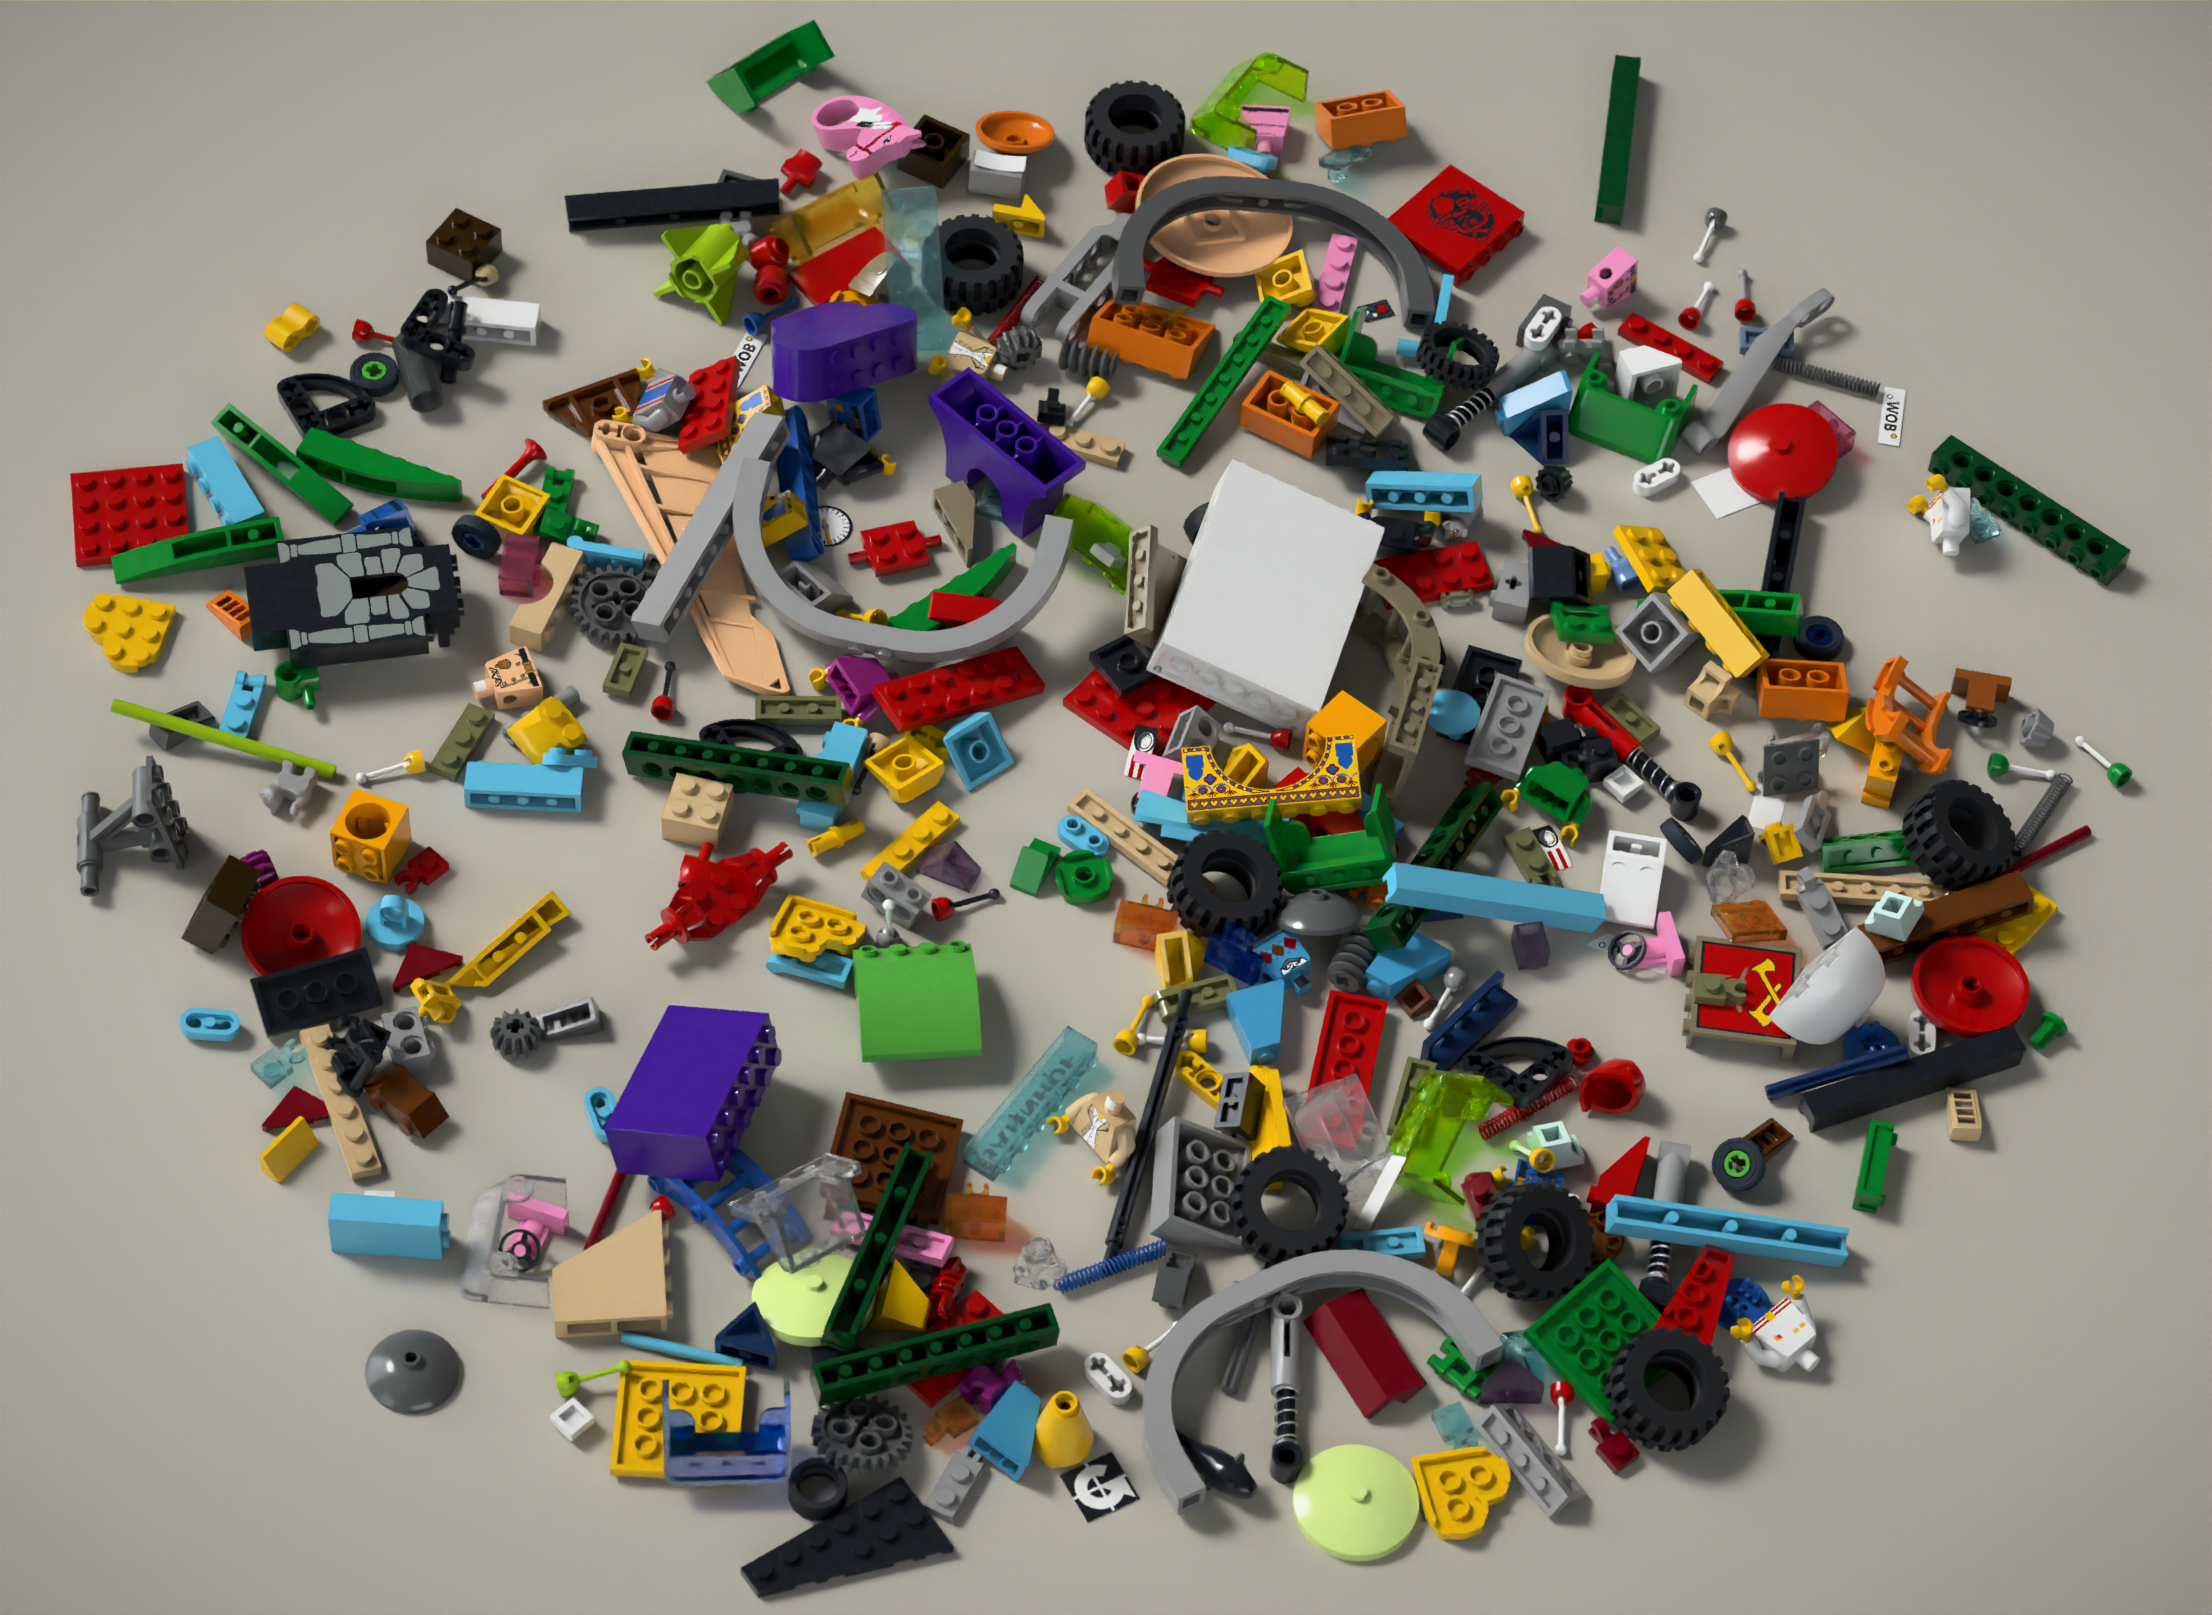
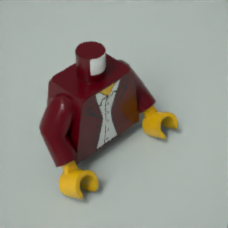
M1500 1166L1492 1172L1469 1173L1460 1185L1464 1200L1475 1225L1477 1221L1482 1220L1480 1212L1483 1207L1490 1205L1488 1203L1489 1199L1498 1194L1496 1189H1500L1511 1182V1179L1506 1178L1503 1174L1507 1170L1505 1166ZM1529 1226L1522 1230L1520 1234L1521 1247L1525 1251L1539 1241L1532 1236L1535 1231Z

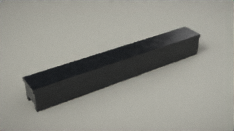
M779 178L566 195L565 204L569 232L720 220L722 212H732V219L739 218V213L742 211H750L752 217L780 215Z
M1779 491L1760 591L1790 592L1806 496H1801L1800 500L1784 497L1785 492ZM1753 634L1770 656L1768 658L1777 659L1781 636ZM1758 667L1746 677L1756 678Z
M2012 1025L1801 1093L1798 1110L1800 1114L1804 1113L1810 1124L1809 1130L1813 1133L1945 1090L1946 1087H1954L2019 1066L2026 1047Z

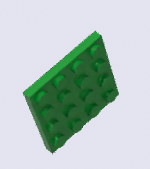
M1608 1258L1525 1330L1522 1335L1565 1382H1569L1572 1385L1574 1391L1598 1417H1603L1609 1425L1617 1417L1615 1414L1610 1415L1607 1405L1611 1402L1610 1399L1605 1398L1604 1388L1608 1385L1605 1380L1607 1371L1612 1367L1611 1363L1633 1338H1636L1645 1330H1652L1661 1314ZM1659 1367L1645 1369L1644 1382L1646 1389L1649 1390L1669 1370Z

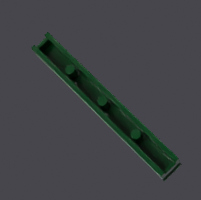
M1615 55L1595 222L1621 225L1641 57Z
M908 1142L903 1147L825 1325L821 1344L850 1354L931 1167L934 1152L928 1151L926 1155L910 1149L912 1144Z

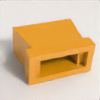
M1876 738L1861 803L1889 809L1903 754V749L1894 742H1883Z

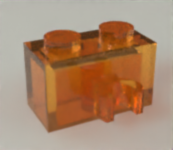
M1147 894L1142 897L1141 903L1121 899L1114 923L1113 943L1155 952L1157 934L1177 931L1179 912L1164 909V899L1161 897L1156 905L1148 904Z
M969 1182L966 1186V1194L946 1193L944 1235L952 1236L954 1239L1005 1242L1007 1197L989 1196L988 1184H984L981 1193H974L972 1191V1183Z

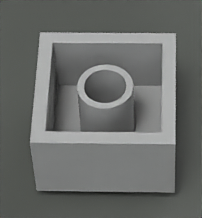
M1652 592L1615 630V633L1649 672H1664L1701 635V633H1696L1687 622L1689 619L1683 612L1678 611L1672 605L1671 598L1666 593Z

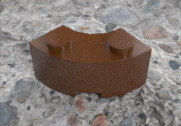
M388 1065L363 1086L369 1095L367 1100L370 1105L378 1111L382 1110L398 1125L401 1132L408 1137L414 1135L424 1139L450 1117L436 1094L421 1086L404 1066Z

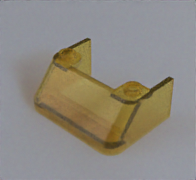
M877 172L849 182L774 220L764 227L768 235L784 239L790 249L789 258L793 262L799 260L800 264L814 258L813 252L818 248L859 227L864 226L868 230L880 224L879 218L894 213L897 210Z

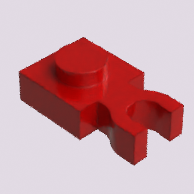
M429 846L407 862L408 870L400 871L394 875V882L399 886L403 882L409 881L410 883L405 885V892L410 896L417 890L421 882L429 886L449 871V863Z

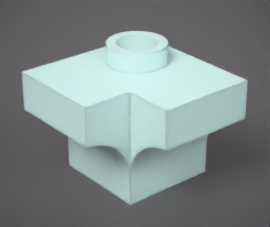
M1886 890L1880 902L1875 904L1864 922L1865 929L1869 932L1906 941L1925 910L1923 902Z
M1562 1121L1533 1126V1131L1527 1132V1143L1531 1151L1537 1147H1544L1554 1153L1556 1162L1552 1170L1584 1164L1585 1155L1575 1134L1568 1135Z

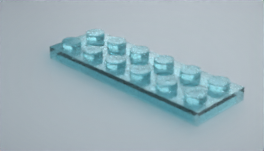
M936 187L881 190L889 303L904 306L917 313V352L946 350L948 345Z

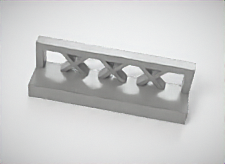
M1513 1403L1492 1404L1474 1425L1498 1456L1506 1460L1511 1472L1549 1518L1556 1517L1569 1502L1583 1501L1588 1495Z

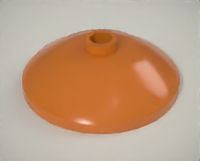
M999 111L987 114L977 121L975 129L976 136L985 146L1009 156H1026L1040 152L1053 142L1055 134L1053 126L1047 120L1021 111Z

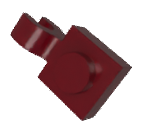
M1601 1416L1590 1423L1592 1428L1588 1432L1599 1443L1595 1453L1614 1475L1639 1459L1640 1452L1621 1430L1613 1435L1608 1423Z

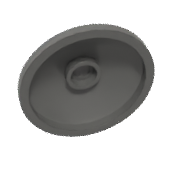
M1312 889L1309 892L1297 894L1280 903L1273 914V920L1278 927L1292 933L1308 936H1330L1346 933L1357 928L1361 923L1362 915L1361 911L1347 899L1337 894L1326 892L1323 889Z
M417 1329L403 1330L384 1338L371 1351L365 1367L367 1387L373 1398L385 1408L404 1414L423 1413L440 1406L452 1395L460 1376L459 1360L453 1347L441 1336ZM408 1359H416L414 1362H407Z

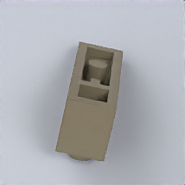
M964 480L933 490L932 508L966 567L972 566L975 505H977V497L972 489L969 490Z

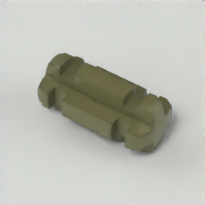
M1468 589L1466 593L1464 590L1449 592V595L1442 593L1440 596V603L1443 609H1447V606H1450L1451 609L1466 607L1468 603L1469 606H1472L1475 602V596L1471 589Z

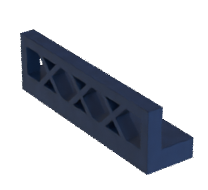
M1499 970L1423 1041L1420 1059L1437 1063L1435 1073L1440 1077L1444 1078L1462 1060L1466 1053L1474 1049L1517 1007L1518 999L1502 988L1505 974Z

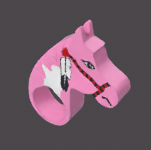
M836 97L821 104L812 115V123L820 144L828 150H848L846 158L853 176L857 179L869 178L886 163L901 157L905 158L911 149L926 146L925 142L919 139L922 136L921 131L910 128L906 120L891 107L868 97ZM847 121V122H845V123H843V124L834 126V125H836V124H838V123H840V122Z

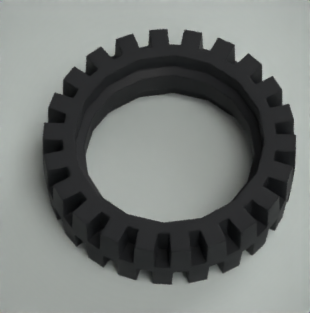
M1442 321L1441 325L1436 322L1433 326H1428L1424 331L1416 352V360L1420 362V368L1425 369V374L1428 376L1433 375L1432 379L1436 382L1442 380V385L1444 386L1452 384V388L1457 390L1461 386L1464 391H1469L1470 387L1472 390H1478L1479 387L1484 388L1486 384H1489L1497 368L1500 356L1497 346H1493L1494 342L1491 339L1486 340L1487 335L1484 333L1478 334V329L1474 327L1472 330L1468 329L1466 324H1462L1460 327L1458 322L1453 321L1451 325L1447 321ZM1464 338L1462 351L1472 356L1479 364L1466 365L1452 361L1444 356L1437 347H1450L1454 340Z

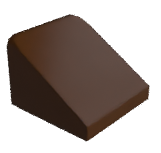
M1417 978L1394 997L1411 1019L1435 1008L1438 1004V1001L1427 987Z

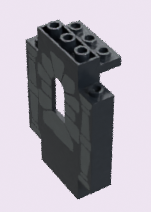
M412 526L275 541L278 563L244 567L254 652L289 648L291 670L429 654L428 642H434L433 630H437L439 648L450 646L449 635L455 634L454 628L460 627L459 616L465 615L463 598L457 599V594L461 593L460 577H454L453 572L458 571L456 554H450L449 544L420 547L419 536L413 537ZM400 576L408 582L406 590L399 594L352 599L350 581Z

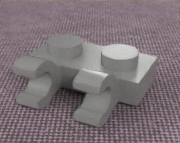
M1565 328L1566 339H1559L1558 346L1561 363L1572 365L1589 363L1597 348L1602 350L1600 365L1615 363L1616 353L1613 339H1605L1603 328H1592L1593 339H1578L1576 328Z

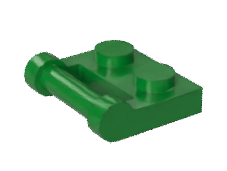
M1561 601L1551 602L1550 617L1559 641L1613 645L1616 635L1608 617L1607 605L1597 604L1596 607L1565 605Z

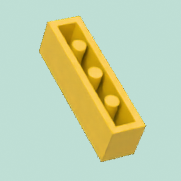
M1691 569L1667 591L1672 597L1670 599L1672 605L1678 611H1683L1689 618L1687 621L1689 626L1696 633L1702 634L1706 639V647L1714 655H1719L1724 662L1722 664L1723 668L1732 677H1746L1770 656L1701 569Z

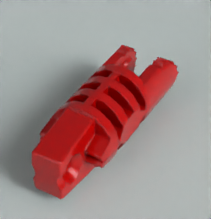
M959 1256L948 1258L937 1275V1279L928 1297L932 1303L927 1323L934 1322L937 1315L943 1321L950 1318L963 1288L966 1275V1267Z

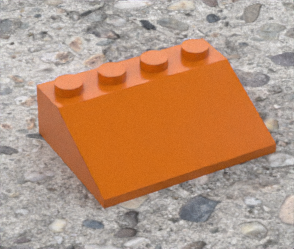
M1112 296L1092 317L1086 342L1089 343L1090 349H1094L1098 345L1099 354L1101 355L1107 348L1109 349V355L1114 356L1116 352H1119V360L1121 362L1137 363L1143 365L1146 370L1162 371L1168 373L1174 379L1182 380L1188 379L1195 371L1215 331L1216 325L1183 314H1176L1174 311L1142 301L1140 306L1114 304ZM1171 314L1176 315L1178 320L1168 324L1169 318L1167 316Z

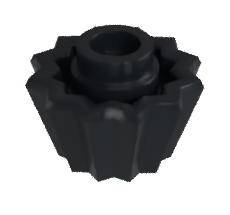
M1544 466L1542 470H1538V476L1535 477L1537 482L1536 488L1540 491V495L1545 497L1548 502L1554 501L1557 503L1560 499H1564L1573 484V476L1565 467Z

